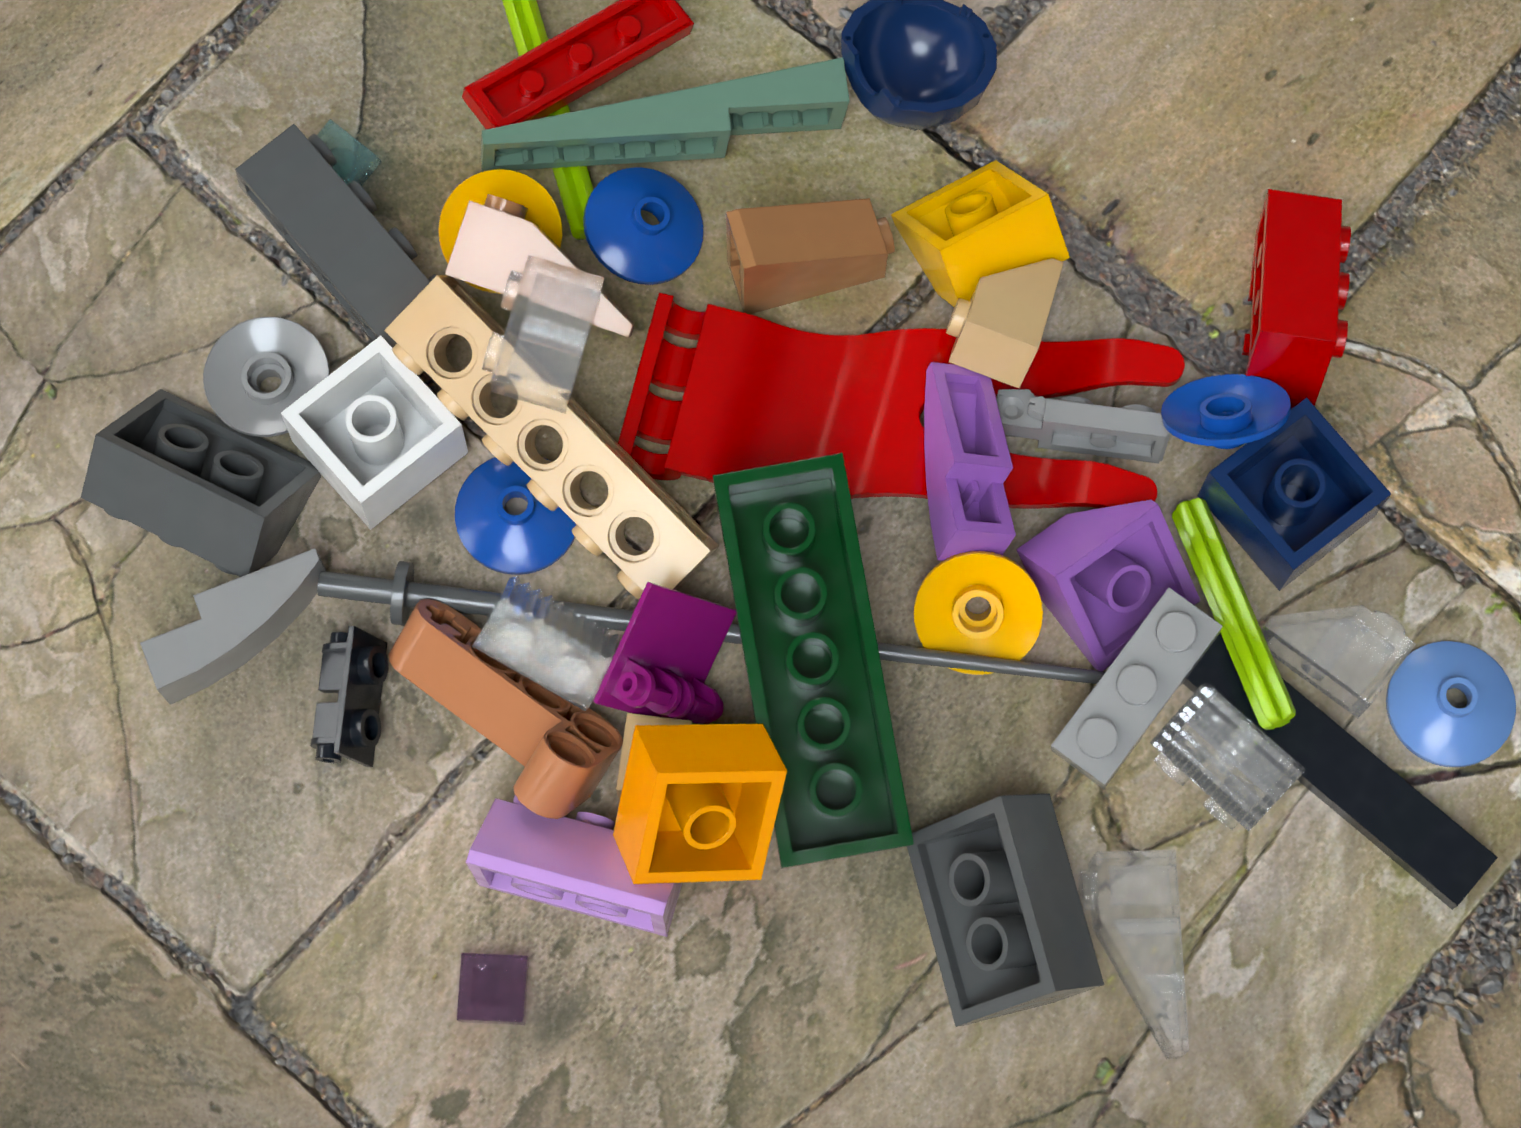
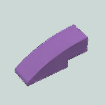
M931 362L926 370L924 453L930 523L937 560L943 561L951 556L970 551H987L1003 555L1016 536L1003 485L1012 471L1013 465L991 378L958 365Z

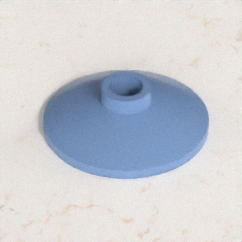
M1441 641L1430 643L1414 650L1400 662L1388 684L1386 709L1390 724L1398 739L1417 757L1443 767H1466L1489 758L1505 743L1514 725L1516 699L1508 676L1491 656L1469 644ZM1448 689H1459L1465 694L1467 698L1465 708H1455L1448 702L1446 697Z

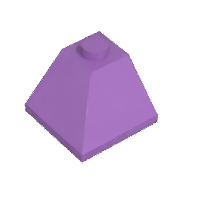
M1153 500L1066 514L1016 549L1026 571L1035 582L1043 603L1091 665L1098 671L1105 670L1114 662L1168 588H1171L1194 605L1201 601L1161 509Z

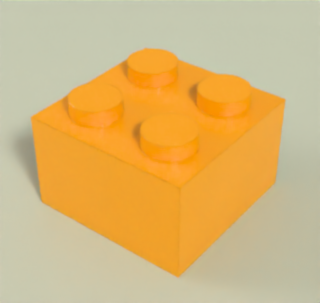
M763 724L635 725L613 837L633 884L761 880L787 774V769Z

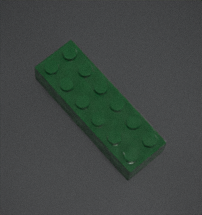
M843 453L713 475L715 497L755 724L764 725L787 769L774 824L781 869L914 845Z

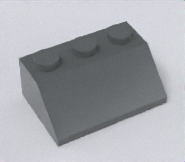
M159 389L95 435L80 498L104 509L108 515L114 518L127 520L157 535L168 545L181 547L213 563L219 570L225 573L242 577L259 570L278 553L319 482L321 474L310 461L261 437L240 433L226 425L218 416Z
M1050 793L999 796L912 833L914 845L908 846L907 849L956 1027L1055 1003L1104 985Z

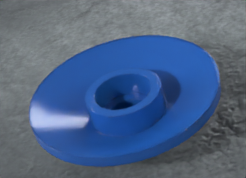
M642 167L618 170L600 181L587 200L583 226L588 245L595 257L606 269L624 280L644 285H655L671 281L683 274L699 254L703 242V221L700 210L687 189L677 180L663 172ZM641 210L652 213L658 219L659 224L651 225L646 223L641 216Z
M1243 374L1216 375L1189 382L1174 390L1164 400L1161 408L1163 425L1173 436L1189 443L1213 446L1219 449L1237 448L1245 443L1269 436L1280 429L1287 422L1291 414L1290 397L1286 390L1268 379Z
M496 457L477 467L468 476L459 491L455 505V524L460 540L468 553L476 561L496 572L522 575L543 570L558 561L569 550L576 538L571 530L577 524L560 507L555 511H551L540 503L526 486L531 478L514 461L510 466H507ZM512 498H522L528 503V506L522 514L510 515L504 510L506 503Z

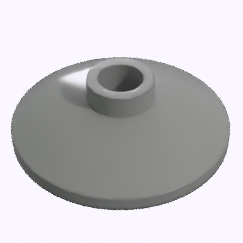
M260 317L244 321L232 327L218 339L207 357L203 372L205 395L211 408L226 425L246 435L273 437L288 433L281 412L329 376L330 370L326 354L320 342L309 330L288 319ZM268 377H278L281 379L280 387L270 393L260 390V385L264 379Z

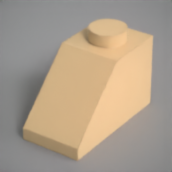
M1051 258L980 278L970 302L959 298L951 315L946 334L956 337L949 362L1020 388L1039 349L1064 262Z

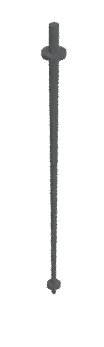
M405 561L398 562L394 579L321 571L317 589L318 596L388 604L390 605L391 624L405 626L410 608H415L416 604L423 599H432L445 603L459 613L618 631L626 630L634 610L414 582L413 563ZM731 624L723 642L741 644L738 624ZM877 642L880 660L1091 684H1097L1105 674L1103 671Z

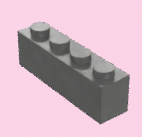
M293 124L235 169L239 187L367 337L373 342L379 336H382L393 348L397 343L384 330L437 275L433 274L428 279L412 261L417 257V253L407 238L395 227L387 232L372 215L377 210V207L364 188L355 180L347 185L332 167L337 164V160L327 145L316 134L306 138L299 128Z

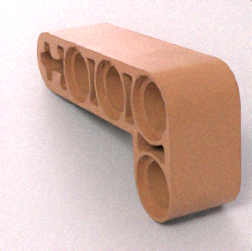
M432 599L420 600L388 654L389 662L402 676L525 766L513 786L514 794L527 809L537 815L549 819H559L589 799L623 744L621 734L607 720L445 603Z

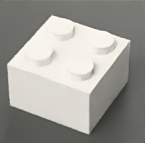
M382 336L375 339L281 412L292 442L370 530L468 453L462 424L426 384L394 355L392 347Z

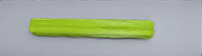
M1195 498L1190 501L1185 500L1177 505L1176 510L1172 513V519L1214 619L1223 626L1220 633L1257 721L1264 730L1285 726L1296 715V709L1208 504L1202 498Z

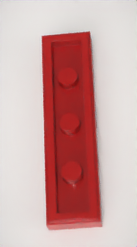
M619 0L464 87L462 99L485 129L545 118L690 35L694 23L676 0Z

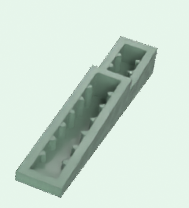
M842 57L482 130L481 169L484 172L494 169L526 170L725 158L730 135L841 129L850 102L844 59Z

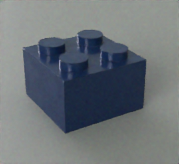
M1305 398L1291 409L1289 419L1280 429L1262 439L1246 443L1208 473L1197 496L1207 502L1213 515L1280 591L1372 520L1388 500L1391 493L1309 399Z

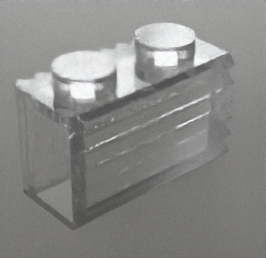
M519 576L509 578L481 625L472 647L586 711L598 692L621 640L619 634L610 636L608 627L599 629L597 621L588 623L586 615L577 617L574 608L565 610L563 602L554 604L552 595L543 597L541 589L532 591L530 582L521 584Z
M1208 682L1202 684L1150 742L1160 751L1154 759L1155 763L1178 784L1184 786L1191 779L1209 795V798L1203 803L1204 807L1230 830H1233L1240 823L1246 830L1250 831L1306 770Z

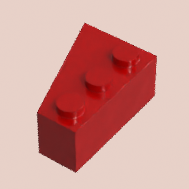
M1268 189L1255 235L1248 301L1252 302L1250 334L1245 333L1242 355L1249 356L1245 375L1265 378L1280 385L1290 397L1291 409L1305 398H1308L1315 406L1331 358H1342L1346 346L1348 321L1338 319V310L1344 309L1349 290L1350 276L1349 273L1340 272V263H1345L1348 256L1351 227L1341 225L1342 199Z

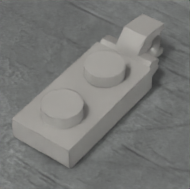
M1029 389L998 390L996 401L1006 436L1038 440V448L1158 464L1159 461L1163 460L1171 433L1164 427L1161 413H1156L1154 409L1148 406L1132 404L1117 408L1094 405L1090 400L1076 396L1063 397L1059 400L1046 398L1045 400L1043 396L1035 397Z

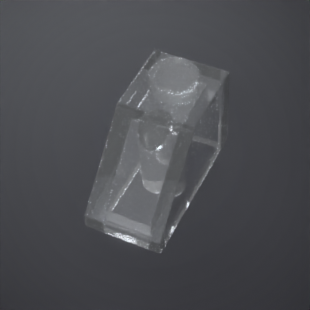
M1363 605L1272 616L1262 629V633L1274 658L1357 718L1374 702L1416 645V643L1405 636L1406 631L1396 619L1382 611L1371 612Z

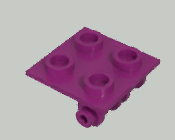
M647 582L593 702L633 714L681 720L688 719L695 724H710L712 721H716L723 713L724 704L717 691L704 682L732 624L736 610Z

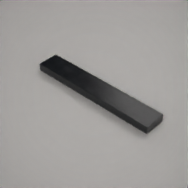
M1219 633L1183 684L1452 910L1456 908L1498 857L1284 679V684L1296 709V715L1285 726L1264 730L1257 721L1222 635Z

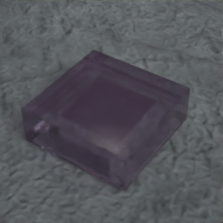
M461 953L457 1021L525 1025L529 970L528 956Z

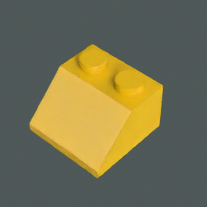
M997 160L891 214L896 228L937 294L954 308L959 298L970 302L982 277L1051 258L1061 262L1070 258L1049 194Z

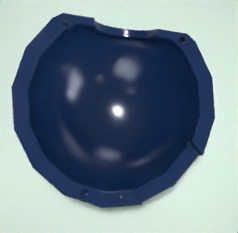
M869 0L853 11L841 33V54L844 59L845 72L860 102L878 120L914 131L954 122L978 105L997 69V44L986 23L965 4L959 7L944 0Z

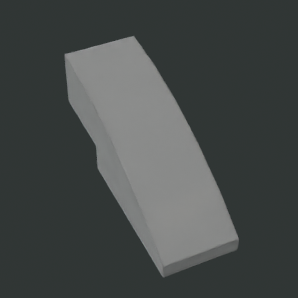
M311 549L193 595L201 616L200 620L140 643L155 686L170 705L211 686L246 664L278 638L303 612L318 593L320 572L326 571L316 549Z

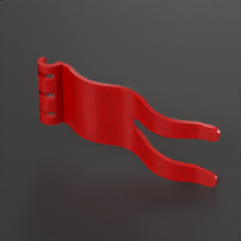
M663 293L658 294L618 444L653 479L676 480L681 475L713 483V475L843 453L851 499L867 497L928 499L924 427L921 424L920 418L925 404L926 370L931 362L952 364L949 362V358L956 337L946 334L947 329H900L861 335L818 334L789 328L752 314L708 304L704 312L691 311L677 305L673 301L674 296ZM666 331L675 336L690 340H698L696 348H684L671 344L664 339V332ZM1110 338L1067 342L1041 341L1020 388L992 378L991 381L996 399L998 390L1029 389L1035 397L1043 396L1046 399L1122 385L1169 387L1176 384L1182 377L1185 362L1182 354L1173 347L1137 339ZM650 383L667 390L684 393L682 401L667 400L654 395L649 391ZM636 436L654 443L670 445L668 454L652 453L639 448L635 444ZM1010 453L1013 469L1003 483L1009 508L1019 509L1105 508L1146 500H1153L1155 502L1158 494L1157 486L1151 478L1113 465L1084 460L1039 458Z

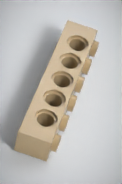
M437 275L384 330L397 343L392 348L394 355L416 375H421L425 371L442 388L437 393V397L451 413L463 421L470 416L486 433L481 439L485 447L507 466H510L514 461L531 478L526 486L533 496L551 511H555L560 507L577 524L571 530L576 539L597 557L604 552L621 569L616 576L625 589L636 599H640L647 582L676 590L719 547L694 519L453 277ZM456 335L463 336L469 342L472 349L471 361L461 371L453 368L446 356L447 345ZM500 380L510 383L517 393V405L508 416L498 413L491 403V391ZM545 425L556 429L562 438V452L555 461L544 459L536 450V435ZM588 471L600 474L608 485V496L601 506H593L587 503L580 493V481ZM631 517L642 518L652 527L654 539L648 551L635 550L627 543L624 529Z

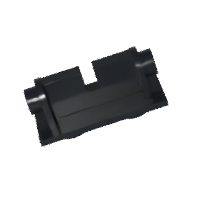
M349 626L348 633H331L330 643L323 644L318 690L323 693H338V701L316 704L313 736L310 746L316 749L315 760L341 763L342 757H345L365 767H373L375 746L381 736L379 711L382 685L389 669L386 654L387 642L356 626Z

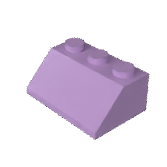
M516 795L514 796L513 803L495 798L469 850L466 864L479 886L665 937L668 935L682 883L633 884L613 837L615 822L611 819L581 811L577 812L575 820L567 817L559 819L545 818L527 809L518 800Z

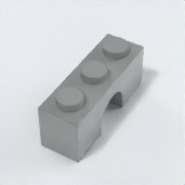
M1168 588L1052 743V752L1102 789H1105L1140 742L1162 708L1179 686L1183 684L1218 637L1223 626L1171 588Z

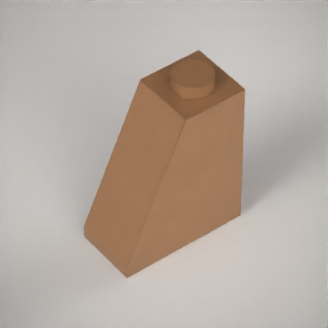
M870 198L741 208L726 212L727 262L743 313L747 314L761 312L885 278L888 254L895 252L889 223L886 217L876 219Z

